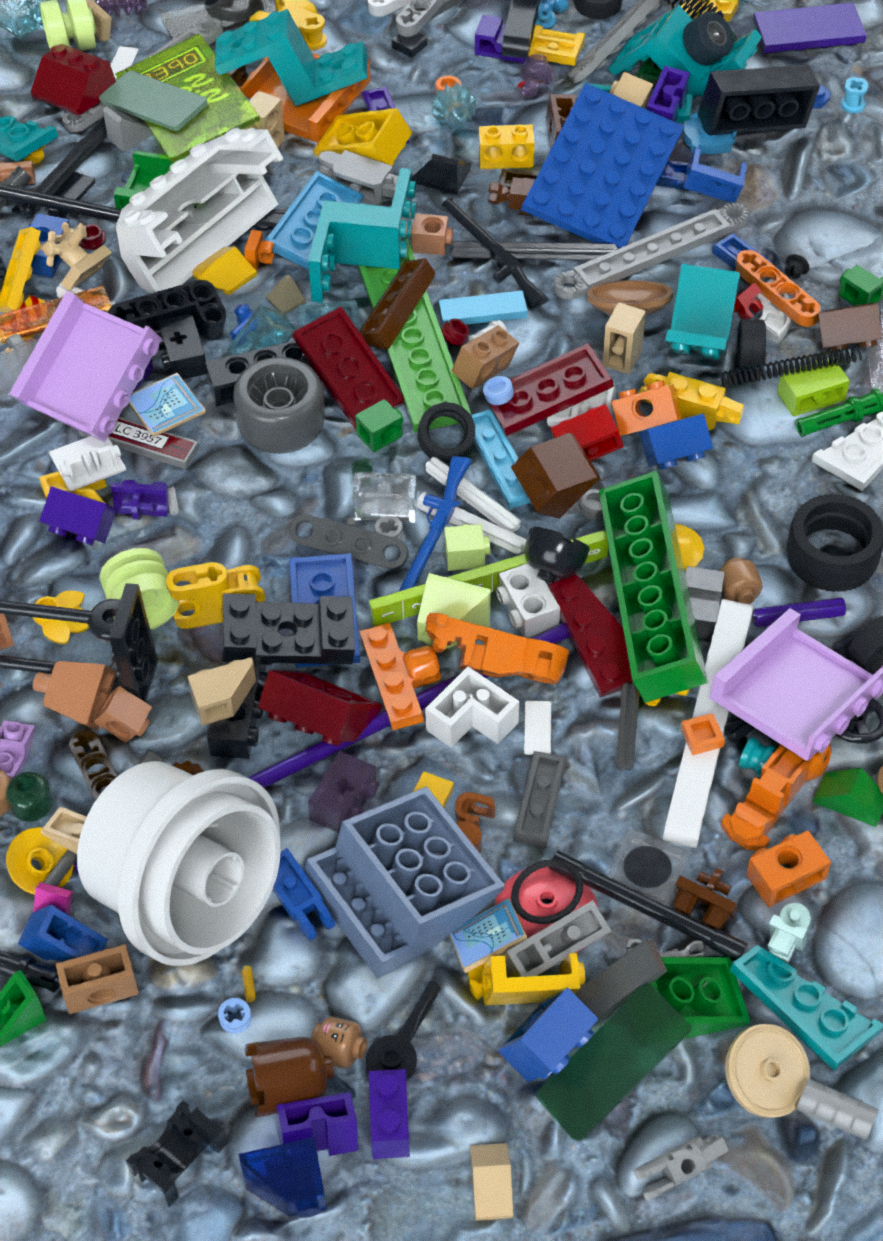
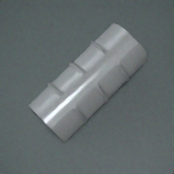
M808 1079L796 1109L812 1116L813 1119L817 1118L830 1124V1127L835 1126L846 1131L848 1134H853L866 1141L879 1109L863 1103L862 1100L854 1099L845 1095V1092H838L827 1085H822L811 1079Z

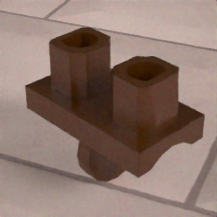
M718 868L712 876L702 871L698 874L696 880L707 885L706 888L682 876H679L675 884L678 892L675 896L673 908L690 917L698 902L708 906L709 908L702 923L713 929L721 930L729 917L734 919L739 910L736 908L737 903L716 893V891H719L728 896L732 889V886L722 882L724 871Z

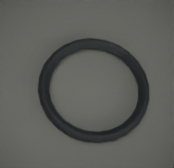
M552 859L537 862L526 868L515 880L511 893L512 905L519 916L531 923L549 924L569 915L579 904L583 895L582 877L576 868L565 861ZM554 866L563 868L572 874L576 883V892L571 903L561 912L547 917H538L527 913L521 907L518 898L519 889L523 881L534 871Z

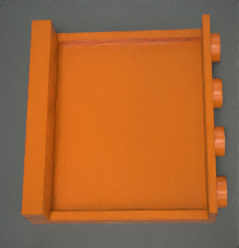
M312 53L315 59H318L320 57L319 55ZM266 56L258 68L251 72L245 83L237 88L236 93L251 99L259 90L282 100L284 131L319 143L335 117L343 115L371 81L370 60L367 59V79L295 106L268 56Z

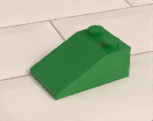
M661 957L667 972L628 1001L640 1043L673 1042L743 1027L751 1023L737 978L730 971L732 966L730 957Z

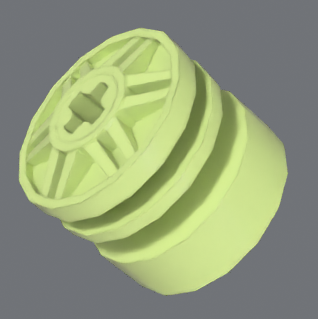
M133 548L120 552L110 558L101 569L99 577L107 600L121 599L126 583L139 584L150 630L168 622L179 606L178 601L173 599L168 592L166 586L168 571L165 568L163 558L154 550Z

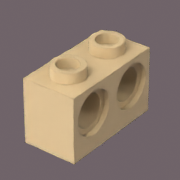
M258 90L241 109L242 114H247L242 117L243 129H267L277 148H279L285 141L282 100Z

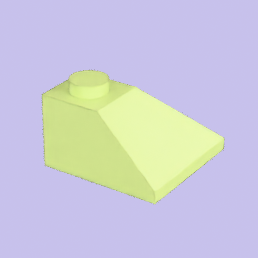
M429 573L417 620L418 641L432 646L433 641L425 631V622L429 613H441L454 619L490 628L491 589ZM454 641L451 646L446 645V648L456 646L458 642Z

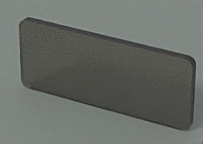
M219 0L212 5H205L204 2L183 7L163 13L160 17L162 24L173 40L188 29L195 28L200 21L203 20L205 22L204 19H207V21L209 18H212V20L213 18L219 19L223 31L245 25L249 22L250 17L258 11L272 13L278 11L273 0Z

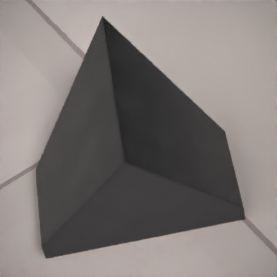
M432 154L431 160L412 176V181H416L418 185L458 194L472 164Z

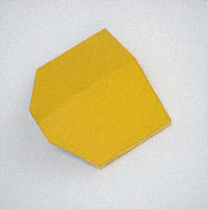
M236 246L221 248L192 270L195 279L209 281L215 288L223 290V293L226 295H231L257 276V271Z

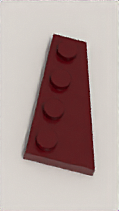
M576 574L571 578L548 584V588L560 607V618L599 697L601 698L622 690L623 684L627 682L634 683L623 627L582 579Z

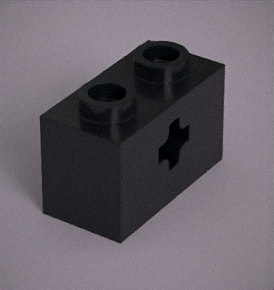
M187 314L158 321L160 333L156 334L162 338L158 350L165 351L164 354H161L164 370H170L171 375L178 373L182 380L206 375L205 353L193 315Z

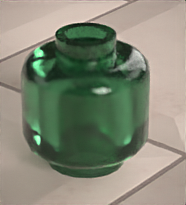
M28 771L14 776L8 782L6 799L12 814L21 821L32 822L45 817L49 813L53 804V797L49 783L44 776Z

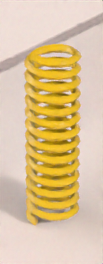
M244 966L242 978L245 1001L252 1002L256 999L252 968Z

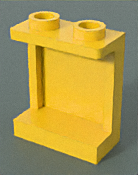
M569 953L559 965V975L507 978L505 956H490L481 970L484 1006L541 1003L544 999L567 987L576 994L581 989L580 984L585 983L583 962H578L577 953Z

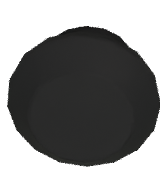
M792 254L786 260L785 273L788 277L793 276L792 279L800 278L801 274L808 273L810 269L808 261L801 255Z

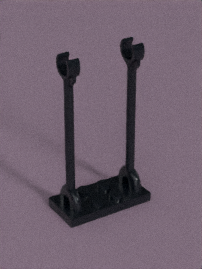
M126 583L121 599L102 601L93 607L91 611L0 600V613L87 623L93 635L99 639L110 641L113 663L109 665V668L117 672L111 692L120 686L144 702L147 701L157 668L158 658L139 584ZM115 616L113 624L105 622L109 617ZM0 655V668L52 674L56 663Z

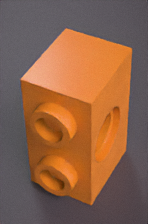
M663 380L647 385L648 391L637 394L636 389L618 393L619 399L613 400L611 403L620 436L682 420L683 417L674 384L665 386ZM643 399L650 400L653 405V411L649 416L644 415L640 410V403Z
M809 830L799 835L791 834L785 837L780 844L770 849L762 848L756 851L749 859L746 876L769 908L826 880L831 861ZM780 864H788L793 868H784Z

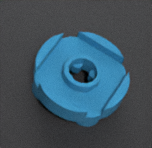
M698 112L692 114L691 119L688 121L686 119L684 122L683 140L690 147L691 153H693L695 147L701 149L700 155L728 153L732 150L733 144L736 141L737 131L733 132V134L708 135L698 116Z

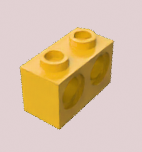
M533 124L479 126L480 169L534 167Z

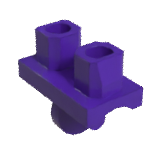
M126 479L122 483L113 482L111 492L113 494V507L117 509L116 513L132 514L133 520H140L142 515L168 516V486H166L165 482L154 481L150 485L138 484L135 480Z

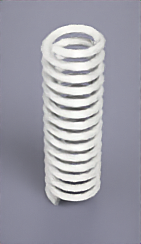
M174 487L168 489L169 510L172 515L179 512Z

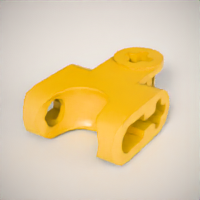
M275 0L276 11L289 10L310 50H319L325 47L327 37L322 32L325 27V19L318 14L317 9L310 1ZM258 11L250 17L249 22L264 19L271 13Z
M210 562L170 571L167 575L166 586L171 597L179 603L176 613L172 616L175 624L181 629H190L222 623L223 614H221L223 593L255 594L256 602H264L265 592L258 586L261 580L259 569L252 565H242L226 569L220 563ZM179 581H187L190 583L189 585L185 586L175 585ZM195 610L192 615H181L184 611Z

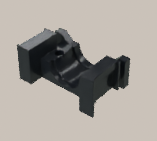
M182 1100L177 1105L173 1115L167 1120V1126L160 1138L149 1147L143 1146L126 1160L129 1172L134 1176L138 1174L141 1183L147 1179L164 1193L167 1206L170 1207L179 1197L174 1183L175 1180L207 1146L219 1154L228 1144L225 1128L221 1129L199 1111V1107H196L190 1113L189 1105Z

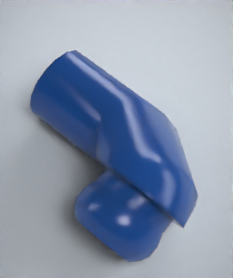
M246 303L239 304L234 310V313L237 315L238 325L229 335L237 344L241 343L256 328L257 324L253 310L249 309Z

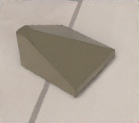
M289 274L284 276L266 296V300L282 316L306 304V300Z

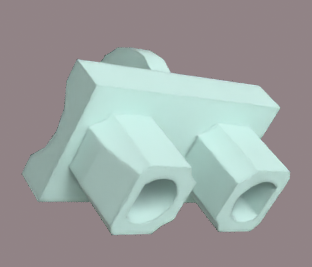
M790 903L784 906L780 916L773 914L769 923L770 937H772L768 944L769 953L787 964L794 950L798 949L803 952L807 943V929L810 926L811 917L805 906L799 903Z

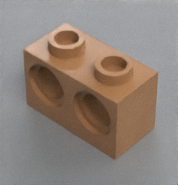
M497 325L461 347L451 372L471 389H474L509 367L519 342L501 326Z

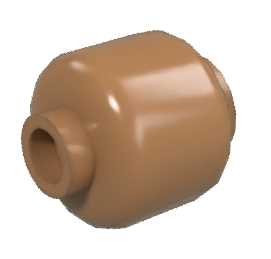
M733 558L726 561L719 570L725 572L722 586V594L725 600L751 604L760 595L763 589L762 580L756 565L752 561L743 558Z

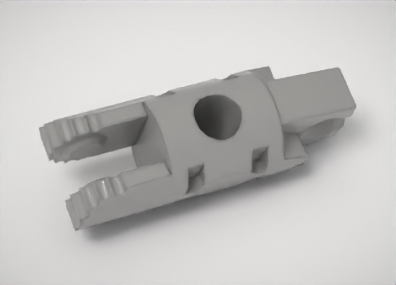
M714 1134L703 1140L701 1136H696L684 1144L667 1151V1153L635 1168L633 1172L639 1180L648 1178L659 1171L664 1176V1178L652 1183L642 1191L646 1202L713 1167L711 1161L728 1152V1148L724 1138Z

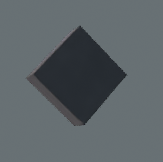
M419 32L410 37L398 34L392 39V48L410 58H413L428 45V37Z

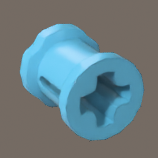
M849 78L845 83L844 89L846 94L841 101V107L846 112L859 113L865 108L864 94L867 93L868 83L863 78Z

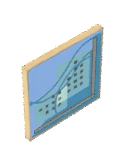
M178 373L132 393L128 403L153 437L206 413L204 407Z
M509 898L473 917L449 934L465 973L487 962L490 956H500L505 951L528 939Z

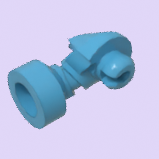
M542 0L538 10L536 25L544 26V29H551L557 22L555 13L552 11L560 14L568 10V1Z

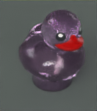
M540 54L530 55L527 58V63L521 68L520 76L523 82L518 83L517 87L521 89V93L527 98L536 96L539 90L538 85L545 84L548 86L553 80L554 72L552 67L547 64L546 56Z

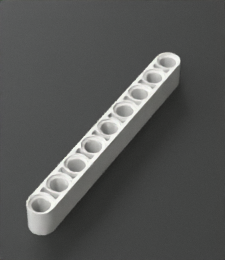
M722 599L705 664L708 683L700 685L692 717L696 718L713 713L723 735L729 711L709 699L713 678L716 673L744 649L754 605ZM686 742L665 825L663 841L697 848L720 748L692 756Z

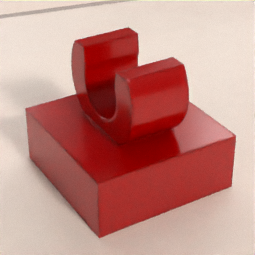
M755 282L736 296L734 313L739 310V315L742 319H751L754 316L749 308L755 314L763 309L761 302L754 299L761 292V289Z

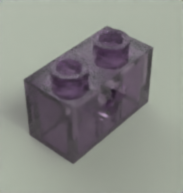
M340 751L308 801L310 821L339 833L342 821L362 814L367 799L372 800L379 787V781L376 780V766Z

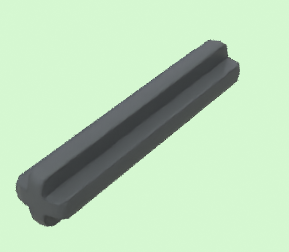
M628 682L622 686L616 768L627 771L632 770L634 766L639 691L634 683Z

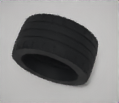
M824 494L809 499L798 508L790 525L787 540V558L790 567L801 580L814 588L832 592L856 589L873 576L879 564L883 550V523L874 509L855 497L844 494ZM824 529L839 530L850 534L858 540L863 550L850 556H832L819 551L810 544L807 536Z

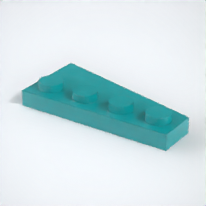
M0 117V153L16 162L25 159L30 153L58 137L56 127L47 126L43 129L39 128L36 122L28 121L26 124L17 122L16 117Z
M758 945L732 963L730 971L833 1071L877 1037L883 1030V1023L875 1018L872 1021L857 1013L858 1008L846 1000L841 1003L825 993L826 988L816 981L808 982L796 974L797 969Z

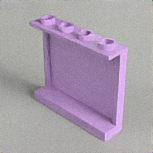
M66 291L9 394L23 405L105 442L109 434L113 432L122 410L128 405L130 396L137 383L143 378L145 369L152 356L157 353L162 338L148 326L141 328L81 301L76 295Z
M789 608L714 675L709 699L808 761L817 752H824L830 744L832 737L836 733L841 735L855 715L857 717L861 716L872 698L878 699L883 694V666L872 675L798 630L797 627L801 614Z

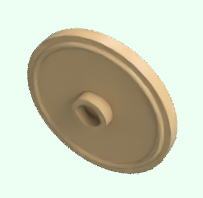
M759 1024L740 1032L728 1049L725 1064L726 1079L734 1098L745 1110L759 1117L776 1118L785 1116L797 1108L808 1079H810V1067L807 1055L795 1036L780 1026Z

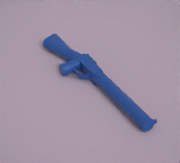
M451 457L444 498L428 493L425 495L423 505L430 507L427 513L430 530L399 591L415 587L444 527L449 523L455 507L461 505V502L455 501L457 489L472 462L470 458ZM434 508L437 509V512L431 522L429 516Z

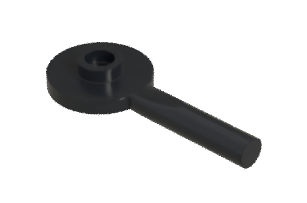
M434 982L427 984L398 1036L388 1035L381 1037L370 1046L366 1055L368 1072L406 1069V1081L412 1077L417 1067V1055L410 1042L441 990L439 985Z

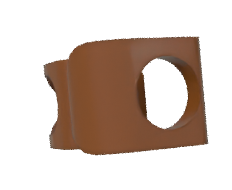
M465 792L457 798L455 803L456 824L477 851L481 853L482 833L479 828L480 817L469 813L491 819L495 818L494 800L489 796ZM474 803H482L486 805L488 808L479 807Z

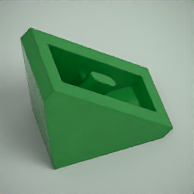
M862 767L824 773L813 798V803L874 827H877L883 813V795L878 785Z
M22 970L15 971L0 991V1047L46 1021L39 998Z

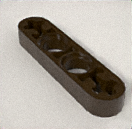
M81 731L70 739L69 747L94 801H96L100 795V789L108 786L118 776L97 734L93 731ZM88 745L92 752L86 755L83 747ZM93 765H104L103 768L97 772H88L90 767H92Z

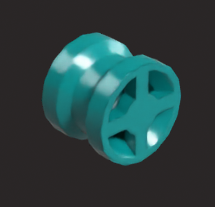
M751 737L742 752L738 766L744 770L748 768L755 770L756 774L760 776L762 767L777 750V747L772 745L764 746L760 744L757 738Z

